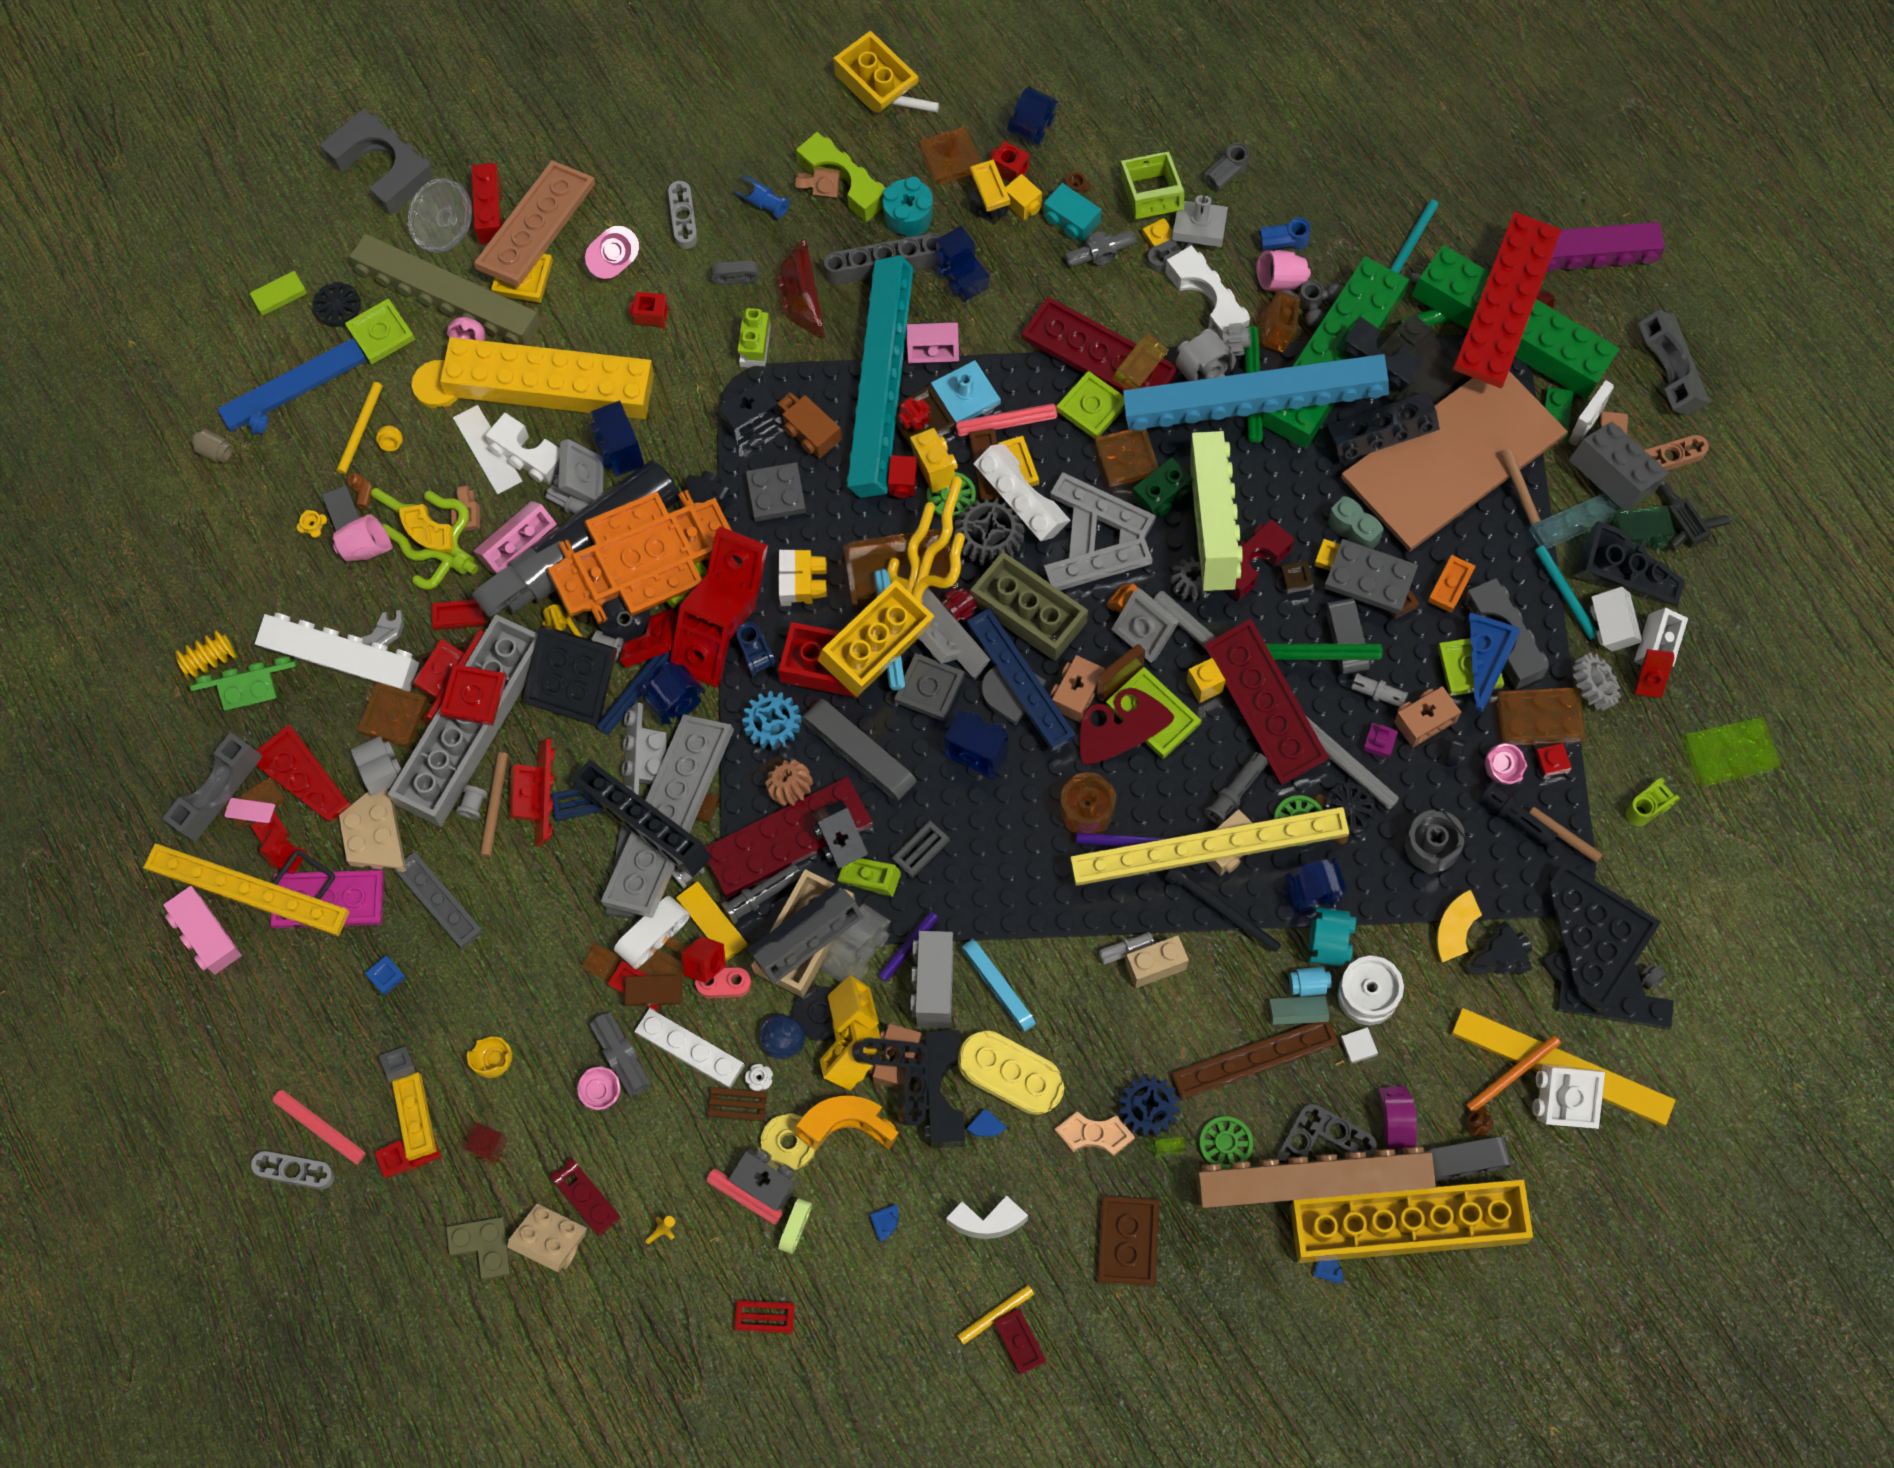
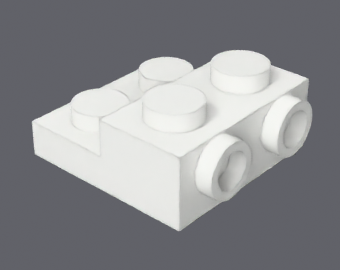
M1543 1064L1542 1071H1538L1536 1075V1085L1540 1088L1539 1099H1535L1533 1102V1114L1537 1116L1536 1121L1548 1125L1599 1129L1605 1072Z

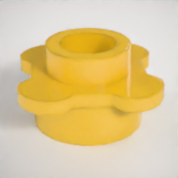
M307 510L301 515L297 530L299 533L311 534L313 538L319 537L322 526L327 523V518L323 514L319 515L315 511Z

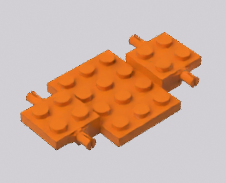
M685 490L684 493L678 494L684 508L668 514L656 491L586 520L585 526L595 545L574 553L569 540H565V543L561 542L559 544L565 558L560 563L547 569L569 616L572 617L584 611H592L597 623L601 624L602 621L608 620L601 606L605 602L617 598L619 594L630 616H633L694 590L702 581L694 564L710 560L715 531L719 526L731 530L716 499L713 498L704 503H694L689 491Z

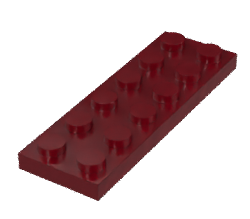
M1047 296L1021 334L1022 340L1085 374L1088 371L1123 395V390L1170 384L1179 371L1177 366L1049 296Z
M1251 618L1204 644L1210 657L1213 658L1225 678L1226 686L1282 785L1330 759Z
M846 777L805 797L804 801H797L794 806L791 804L706 846V850L712 857L708 863L726 898L784 870L792 863L796 864L822 851L825 844L822 838L818 840L811 825L815 823L812 813L842 800L848 807L858 832L873 826V822L850 779Z

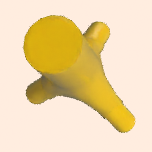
M667 1216L662 1221L660 1217H656L657 1228L645 1242L650 1244L661 1235H666L671 1240L674 1239L675 1236L671 1232V1228L675 1224V1219L672 1216Z

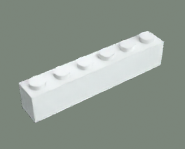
M275 612L274 617L264 614L255 645L410 692L419 665L418 661L412 659L413 654L397 649L395 654L387 651L388 646L372 642L371 646L362 644L364 639L349 634L347 639L338 636V631L326 627L323 628V631L314 629L315 624L299 620L298 624L289 622L291 617Z

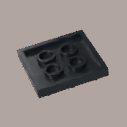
M540 626L523 702L597 725L602 717L617 648L552 627Z

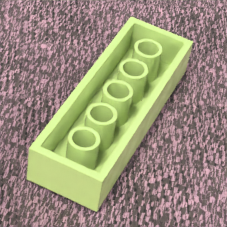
M1224 431L1192 433L1190 473L1193 478L1192 492L1203 591L1235 589L1236 579L1241 578L1242 546H1238L1237 542L1240 541V528L1235 523V520H1237V504H1233L1235 485L1229 479L1232 478L1233 473L1232 462H1228V458H1230V443L1225 442Z

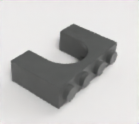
M365 109L358 112L320 144L325 159L341 173L361 156L369 152L383 151L395 157L394 165L390 171L369 188L374 202L390 216L434 180L431 163L424 156L420 158L408 142L403 143L399 140V136L392 128L387 129L384 127L377 115L374 113L370 115Z

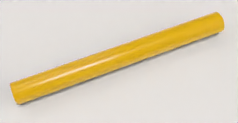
M373 382L339 462L336 471L340 474L345 475L382 390L383 385L378 382Z

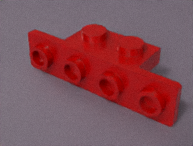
M479 629L474 634L464 652L443 639L438 641L412 685L434 698L422 719L423 722L427 723L436 715L443 701L453 664L466 665L468 658L485 632L482 629Z
M545 738L538 746L537 767L514 764L511 767L509 818L535 821V847H541L550 839L552 834L549 814L553 808L550 789L554 782V774L551 773V763L554 760L555 749L551 747V738Z

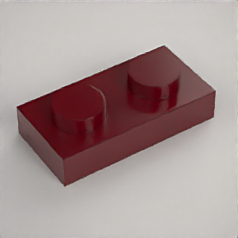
M1020 1308L994 1321L1020 1376L1047 1362Z

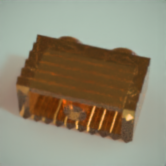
M1282 291L1276 292L1268 309H1266L1262 339L1264 346L1280 352L1286 350L1297 332L1300 299Z

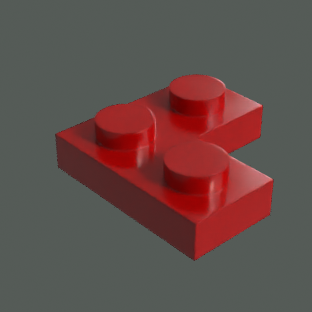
M672 608L650 616L646 634L624 643L620 661L625 667L640 664L649 658L663 655L671 650L677 614Z

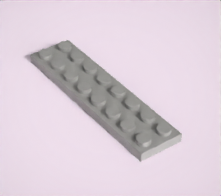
M683 714L646 798L648 803L689 833L734 731L732 725ZM631 832L602 897V904L606 907L653 918L675 868V864Z

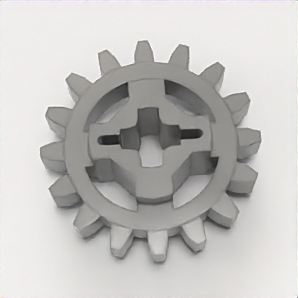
M1588 653L1575 660L1576 665L1573 666V669L1577 673L1573 674V677L1576 679V686L1582 690V696L1588 700L1590 705L1594 703L1597 710L1601 708L1604 711L1619 703L1618 698L1621 695L1617 691L1620 689L1616 681L1617 677L1612 674V668L1605 663L1604 659L1599 660L1597 654L1592 655Z

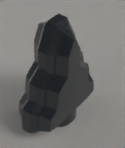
M703 471L701 477L688 475L683 487L684 490L689 491L694 503H704L715 498L719 504L725 501L731 491L729 488L721 485L722 479L719 476L708 471Z
M1504 921L1493 928V935L1485 939L1483 949L1475 952L1465 967L1470 975H1486L1493 971L1503 975L1511 972L1521 975L1532 971L1528 954L1532 952L1531 943L1523 932L1516 934L1512 927Z

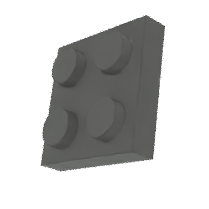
M797 462L746 471L755 522L806 513Z
M915 653L904 676L905 686L903 689L898 690L894 698L895 703L945 721L963 681L965 672Z

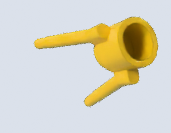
M551 605L543 610L545 621L542 622V625L562 631L566 628L567 624L574 635L582 637L569 614L564 612L562 605Z

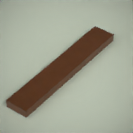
M1330 1020L1329 1022L1310 1023L1172 1072L1171 1077L1180 1100L1183 1101L1337 1046L1339 1042Z

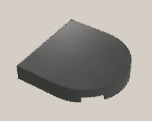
M995 666L991 668L985 675L982 684L985 702L994 712L1016 725L1025 711ZM1035 674L1037 679L1044 687L1046 685V680L1042 679L1041 677Z

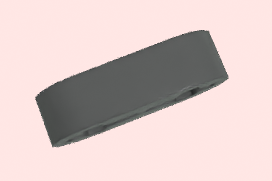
M1170 239L1153 247L1148 253L1147 263L1149 268L1155 272L1165 271L1167 259L1182 251L1180 249L1176 250L1177 246L1186 249L1192 243ZM1155 256H1158L1160 259L1163 258V262H1160L1158 259L1154 260Z
M750 260L716 263L711 267L712 281L719 285L755 282L759 279V265Z

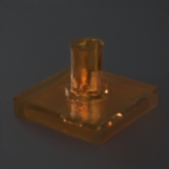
M966 126L919 140L920 148L936 185L971 175L970 167L981 163Z

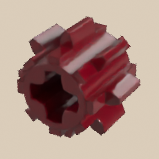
M954 588L945 595L946 599L942 604L957 622L960 619L965 622L974 615L972 611L976 608V602L966 589L961 588L957 591Z

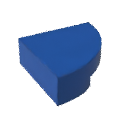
M985 1108L966 1130L976 1137H992L1003 1133L1006 1130V1126Z
M897 1204L870 1214L880 1243L887 1240L894 1233L898 1225L899 1212Z
M1337 1260L1316 1262L1314 1277L1342 1284L1343 1272Z

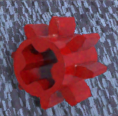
M910 398L899 408L901 412L899 414V421L906 429L912 426L915 430H919L930 420L928 415L931 413L930 407L923 398L918 402L915 398Z

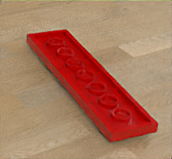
M1513 212L1453 370L1502 389L1562 229L1521 213Z

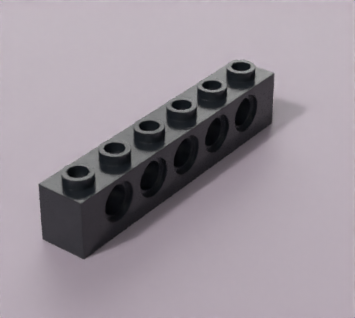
M589 759L571 778L582 795L692 878L712 858L701 841Z

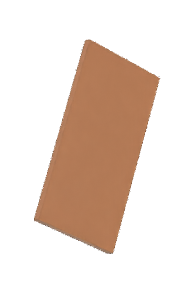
M1510 371L1502 389L1472 378L1435 405L1440 430L1369 453L1342 473L1341 478L1409 552L1511 477L1501 452L1511 448L1521 470L1567 435L1568 431Z

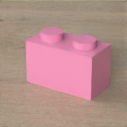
M958 323L907 324L908 363L959 361Z

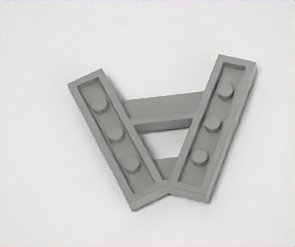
M1062 472L1051 491L1050 498L1074 508L1070 555L1068 559L1044 565V572L1048 583L1058 590H1063L1152 564L1153 559L1145 538L1155 521L1156 515ZM1097 520L1120 530L1119 544L1094 551Z

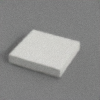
M1606 380L1578 418L1568 441L1569 443L1577 446L1583 440L1604 410L1614 388L1612 383Z

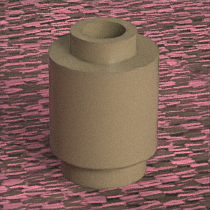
M207 429L197 432L192 440L194 452L217 463L227 462L233 451V445L229 443L228 439Z

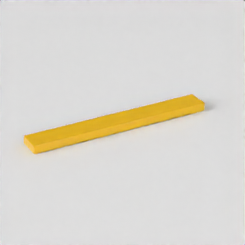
M156 843L143 867L149 872L338 937L350 911L343 907Z
M1462 1008L1451 1034L1517 1064L1543 1044L1539 1040ZM1557 1048L1530 1068L1538 1072L1542 1071L1543 1064L1603 1071L1605 1072L1602 1101L1662 1127L1667 1125L1676 1101L1671 1097Z

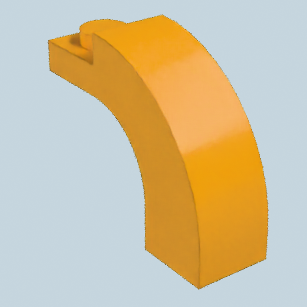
M838 1096L826 1099L812 1107L796 1125L794 1135L817 1151L831 1133L841 1128L850 1127L864 1131L889 1150L896 1141L899 1132L896 1131V1127L890 1121L878 1118L882 1106L857 1096Z

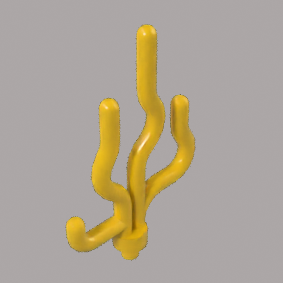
M959 476L953 477L941 517V535L926 549L921 562L918 556V547L927 535L935 505L932 502H928L924 507L918 529L911 536L908 543L907 554L911 564L909 580L897 576L899 560L897 558L890 559L887 567L890 583L897 580L921 604L924 591L929 586L948 588L957 581L960 575V555L965 541L963 533H957L954 536L949 556L950 571L945 578L929 575L935 555L949 543L952 536V516L962 485V479Z

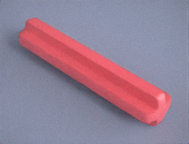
M713 1169L709 1173L706 1180L710 1185L773 1225L779 1222L783 1214L781 1210L775 1211L729 1181L730 1177L719 1170Z

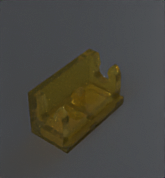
M1146 333L1117 369L1112 380L1117 381L1127 390L1140 388L1168 353L1169 349Z

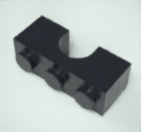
M1360 316L1349 325L1336 349L1346 359L1381 355L1382 353L1378 350L1376 344L1381 330ZM1403 345L1394 351L1391 356H1385L1389 388L1400 392L1408 386L1424 359Z

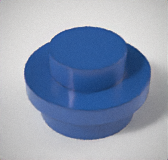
M261 409L258 413H252L248 427L252 428L251 433L255 435L257 433L263 435L269 422L270 416L264 414V411Z

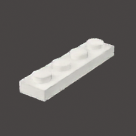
M650 1008L635 1030V1034L728 1089L732 1087L745 1066L743 1062Z

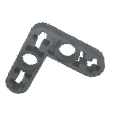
M1309 1104L1300 1112L1276 1159H1279L1281 1163L1286 1162L1289 1153H1284L1285 1149L1292 1155L1307 1157L1317 1137L1346 1153L1359 1152L1358 1144L1351 1141L1349 1146L1345 1145L1351 1135V1131L1356 1134L1353 1137L1355 1141L1362 1142L1363 1139L1368 1141L1367 1147L1370 1148V1151L1366 1149L1363 1151L1366 1152V1156H1372L1374 1154L1373 1150H1376L1377 1145L1375 1138L1370 1133L1318 1105ZM1312 1111L1317 1113L1316 1119L1320 1122H1313L1309 1132L1297 1128L1298 1125L1302 1128L1306 1125L1308 1117L1305 1116V1113L1308 1115ZM1341 1125L1345 1129V1137L1339 1140L1334 1139L1330 1135V1127ZM1296 1135H1301L1306 1139L1307 1147L1303 1150H1297L1292 1146L1291 1139Z

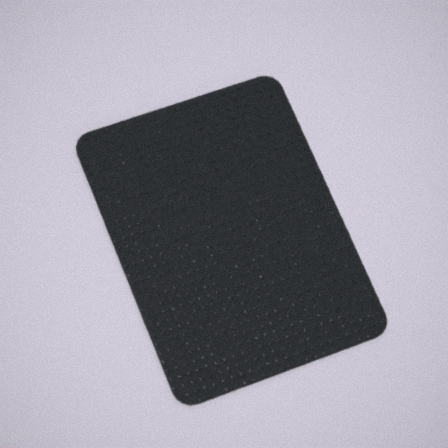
M1466 335L1377 338V348L1385 356H1391L1394 351L1403 345L1424 359L1411 383L1400 392L1389 388V395L1379 398H1362L1351 402H1336L1307 449L1262 426V441L1259 443L1249 442L1247 416H1231L1220 420L1210 419L1196 423H1180L1169 427L1159 426L1140 431H1129L1126 411L1124 409L1097 440L1058 412L1055 419L995 430L997 444L1020 436L1024 437L1039 478V485L1032 486V488L1043 497L1054 501L1070 519L1068 524L1054 538L1040 541L1022 520L1021 524L1025 527L1023 533L1024 541L1019 543V552L1013 551V559L1047 582L1044 565L1068 559L1070 555L1074 508L1050 498L1051 491L1062 472L1140 508L1132 500L1133 487L1170 458H1173L1191 476L1192 433L1224 431V440L1230 443V458H1228V462H1232L1233 473L1232 478L1229 479L1235 485L1233 504H1237V520H1235V523L1240 528V541H1237L1238 545L1243 541L1248 542L1253 537L1252 534L1255 529L1261 524L1266 525L1271 519L1295 539L1292 551L1275 567L1264 559H1255L1250 562L1251 567L1259 573L1257 585L1240 601L1236 600L1226 590L1207 592L1205 599L1197 596L1194 603L1191 600V596L1183 600L1181 598L1182 592L1175 593L1173 591L1175 585L1171 584L1170 581L1171 576L1174 575L1172 573L1173 568L1180 566L1182 558L1189 563L1190 557L1193 556L1195 562H1199L1200 557L1193 492L1185 500H1178L1172 505L1171 510L1162 517L1159 515L1155 518L1145 538L1153 559L1152 564L1060 590L1088 610L1086 625L1056 662L1001 624L1033 673L1046 680L1044 689L1049 696L1056 684L1060 685L1064 679L1062 672L1067 662L1072 663L1076 655L1107 669L1133 648L1112 630L1121 613L1112 611L1106 605L1118 588L1124 584L1134 583L1137 588L1142 589L1153 600L1160 591H1164L1216 638L1251 618L1265 644H1333L1326 615V603L1350 599L1351 597L1325 589V583L1330 571L1314 565L1324 539L1341 544L1342 539L1348 541V538L1336 534L1328 524L1331 508L1343 496L1356 501L1364 513L1375 517L1383 526L1384 530L1380 542L1373 550L1418 565L1410 590L1419 602L1418 608L1394 619L1390 611L1354 599L1365 643L1381 644L1383 648V655L1380 660H1369V670L1342 675L1337 660H1275L1305 715L1395 793L1399 798L1398 802L1391 809H1387L1372 796L1376 808L1375 816L1370 825L1363 831L1349 833L1347 837L1314 842L1305 846H1292L1243 855L1239 859L1241 861L1240 864L1232 872L1225 871L1221 876L1206 862L1185 866L1186 871L1189 872V877L1260 929L1311 928L1312 920H1317L1319 914L1314 913L1315 907L1349 911L1351 917H1356V926L1440 922L1444 911L1453 900L1471 890L1482 916L1474 921L1549 918L1556 915L1548 885L1564 861L1595 880L1596 863L1567 842L1556 836L1549 847H1546L1544 843L1525 831L1509 817H1500L1496 809L1486 802L1482 803L1479 801L1493 782L1487 775L1485 768L1487 753L1492 747L1502 743L1515 745L1522 751L1527 763V768L1522 776L1523 779L1509 785L1497 783V787L1509 796L1514 795L1515 799H1517L1516 803L1528 812L1533 807L1537 808L1595 848L1562 594L1535 552V549L1544 545L1558 567L1544 453L1520 470L1541 520L1540 522L1530 524L1513 480L1510 477L1409 552L1341 478L1343 472L1368 454L1340 463L1330 440L1327 426L1329 424L1426 391L1435 406L1471 380L1473 377L1453 370ZM1309 341L1259 343L1260 371L1293 367ZM1179 346L1145 348L1176 365V359L1179 355L1177 349ZM1245 349L1244 355L1235 356V366L1232 371L1228 368L1224 373L1225 376L1246 373ZM1046 352L959 355V361L908 363V358H903L898 402L930 386L931 382L973 361L977 362L1001 399L1000 405L975 418L1047 404H1055L1057 406L1085 373ZM1514 357L1509 371L1536 398L1534 377L1530 366ZM863 359L767 363L765 366L749 367L733 377L722 392L719 406L725 399L742 393L747 386L762 381L777 402L783 399L789 392L799 400L806 395L840 427L842 440L819 459L815 454L807 453L799 439L796 437L792 438L786 433L783 428V415L780 412V416L736 441L720 419L718 409L719 477L722 479L721 485L731 490L725 501L719 503V507L732 531L768 545L756 608L745 622H752L759 627L777 664L774 668L770 666L756 672V675L752 677L740 650L737 634L735 633L729 640L723 674L720 680V722L731 724L734 731L721 759V839L791 805L788 803L786 806H783L773 800L765 783L769 779L768 774L762 770L755 772L780 755L781 759L789 763L795 759L809 770L813 784L810 786L811 793L804 794V798L848 777L873 822V826L859 832L868 853L862 859L893 864L901 872L894 896L892 897L838 882L841 868L838 869L833 861L828 862L823 851L795 864L801 875L806 869L834 884L838 882L844 889L854 893L855 902L864 918L838 936L831 947L904 944L930 911L935 913L939 919L929 931L953 932V942H965L971 939L975 941L1138 935L1150 932V934L1243 930L1182 884L1178 886L1176 883L1172 885L1165 877L1170 869L1077 886L1075 884L1071 856L1126 847L1076 844L1077 833L1175 838L1214 831L1220 825L1215 824L1206 816L1204 812L1206 807L1212 806L1218 798V792L1221 789L1227 788L1255 752L1265 756L1226 684H1224L1222 693L1201 703L1198 702L1187 683L1188 670L1211 659L1208 651L1179 625L1176 626L1157 659L1149 662L1144 658L1143 667L1202 721L1164 759L1143 742L1109 759L1093 764H1083L1080 754L1081 723L1065 715L1063 717L1076 734L1075 739L1051 751L1026 712L1015 725L994 712L986 704L982 693V684L987 672L994 667L991 660L977 677H972L957 659L943 663L965 672L963 681L945 721L895 703L894 698L898 690L894 691L889 687L887 669L859 695V698L781 683L778 670L791 622L841 632L877 598L874 573L881 569L887 570L889 561L892 558L899 560L897 576L909 580L911 564L907 554L908 543L911 536L918 529L924 507L928 503L927 490L929 485L917 464L915 496L898 498L894 495H889L888 487L887 494L860 498L847 487L850 452L852 451L853 444L852 432L855 428V408L858 404V384L861 379V361ZM1179 370L1170 384L1188 382V380ZM895 426L892 455L914 457L910 447ZM954 429L943 435L948 447L947 453L948 455L953 454L958 469L954 471L965 475L972 481L976 491V499L981 504L969 435L959 436L957 429ZM797 462L806 513L755 522L746 471ZM965 486L962 490L969 489V486ZM935 493L931 494L933 497L939 496ZM935 513L933 514L927 535L918 547V556L921 562L926 549L940 537L942 532V516ZM958 517L952 519V536L949 543L935 555L929 575L942 578L948 575L950 571V550L954 540V531L956 530L955 521L959 520ZM996 519V521L999 524L1004 525L1005 528L1009 529V527L1003 521H1001L1000 519ZM1097 520L1094 551L1119 544L1120 530ZM992 525L990 527V530H988V533L986 534V539L988 538V534L992 530ZM969 534L973 541L982 545V542L979 539L974 538V535ZM779 550H811L812 556L826 557L827 573L813 574V580H826L827 597L813 598V604L792 602V606H781L779 598ZM961 551V571L957 581L948 588H938L935 586H929L928 588L941 603L945 601V595L954 588L957 591L961 588L966 589L971 595L970 590L991 566L989 561H985L984 565L981 566L978 558L971 562L970 554L963 556ZM733 555L737 563L743 564L738 556ZM1451 555L1475 565V569L1452 613L1428 602ZM1307 561L1314 584L1313 589L1287 594L1280 571L1281 566ZM1497 578L1500 585L1506 587L1513 607L1519 609L1524 626L1533 633L1538 650L1546 655L1549 668L1543 678L1516 690L1503 669L1501 673L1504 685L1502 688L1493 689L1483 712L1476 710L1474 692L1450 696L1461 711L1458 721L1412 748L1394 723L1399 707L1383 700L1375 701L1373 700L1374 697L1352 690V684L1355 683L1354 679L1358 673L1377 682L1385 681L1386 685L1408 692L1405 703L1411 702L1413 704L1420 700V696L1427 690L1434 689L1435 691L1442 686L1449 694L1438 645L1443 642L1470 638L1469 615L1471 612L1464 602L1467 592L1472 588ZM976 607L974 611H972V613L974 614L972 617L980 614L983 611ZM960 619L958 623L964 628V630L983 650L977 639L974 637V635L968 628L967 620L963 622ZM748 634L744 636L743 640L749 642L754 640L756 636ZM919 639L901 654L904 676L915 653L938 661ZM769 691H772L774 697H777L782 692L784 700L791 697L793 700L792 706L798 705V715H801L802 720V716L822 698L904 766L915 777L917 782L898 802L893 800L810 730L803 721L798 723L800 732H793L795 740H785L786 747L783 748L780 743H777L775 750H772L770 744H767L762 749L760 741L753 744L751 741L752 735L746 736V726L743 725L742 721L743 718L747 717L744 714V709H751L749 701L754 700L758 702V694L760 693L764 698H767ZM1096 693L1089 707L1096 704L1106 705V701L1102 703ZM783 709L782 715H786L787 719H790V716L787 713V711ZM1102 710L1094 711L1090 717L1091 723L1097 727L1103 726L1107 722V714ZM1114 714V722L1121 724L1123 721ZM754 722V725L757 728V730L761 732L762 726L757 725V722ZM1372 723L1398 731L1389 759L1363 751ZM1456 738L1466 741L1457 767L1447 763L1450 747ZM1563 743L1572 767L1571 770L1543 777L1535 754L1536 750ZM1329 759L1282 785L1270 763H1268L1240 798V806L1237 809H1233L1226 820L1238 809L1252 823L1274 820L1279 804L1286 798L1296 795L1314 799L1324 811L1325 799L1334 787L1343 783L1360 784L1333 760ZM1352 790V797H1354L1356 791ZM1492 794V797H1494L1500 803H1503L1502 800H1500L1498 797ZM1335 795L1332 796L1333 799L1339 800ZM1361 795L1358 801L1363 800L1365 798ZM1291 802L1290 806L1295 810V803ZM1302 802L1301 808L1305 809L1307 802ZM1330 805L1329 808L1335 809V808H1338V807H1335V806ZM1369 805L1363 806L1364 808L1370 809ZM1312 808L1309 813L1317 812V810ZM1512 808L1510 809L1512 812H1514L1516 815H1518V812H1516V811H1515L1514 809H1512ZM1285 809L1281 810L1282 813L1289 815ZM1436 810L1438 812L1451 813L1461 822L1465 833L1464 846L1456 862L1450 868L1428 874L1410 861L1406 854L1404 843L1416 817L1425 811ZM1362 814V816L1365 819L1369 818L1368 816ZM1523 816L1521 817L1525 822H1527L1537 831L1541 832V830L1538 827H1536ZM1355 818L1356 825L1360 826L1361 824ZM931 821L950 838V841L911 878L906 871H903L898 864L892 861V857ZM931 830L902 860L905 862L934 832ZM939 837L937 840H935L910 865V867L912 868L941 838ZM766 878V879H764V880H762V881H760V882H758V883H756V884H754V885H752V886H750V887H748V888H746V889L751 890V889H753L754 887H756V886H758L759 884H761L762 882L766 881L768 878ZM799 879L761 902L758 910L755 912L751 910L738 918L737 923H732L744 939L755 944L770 933ZM721 888L722 902H729L741 894L740 891L726 898Z

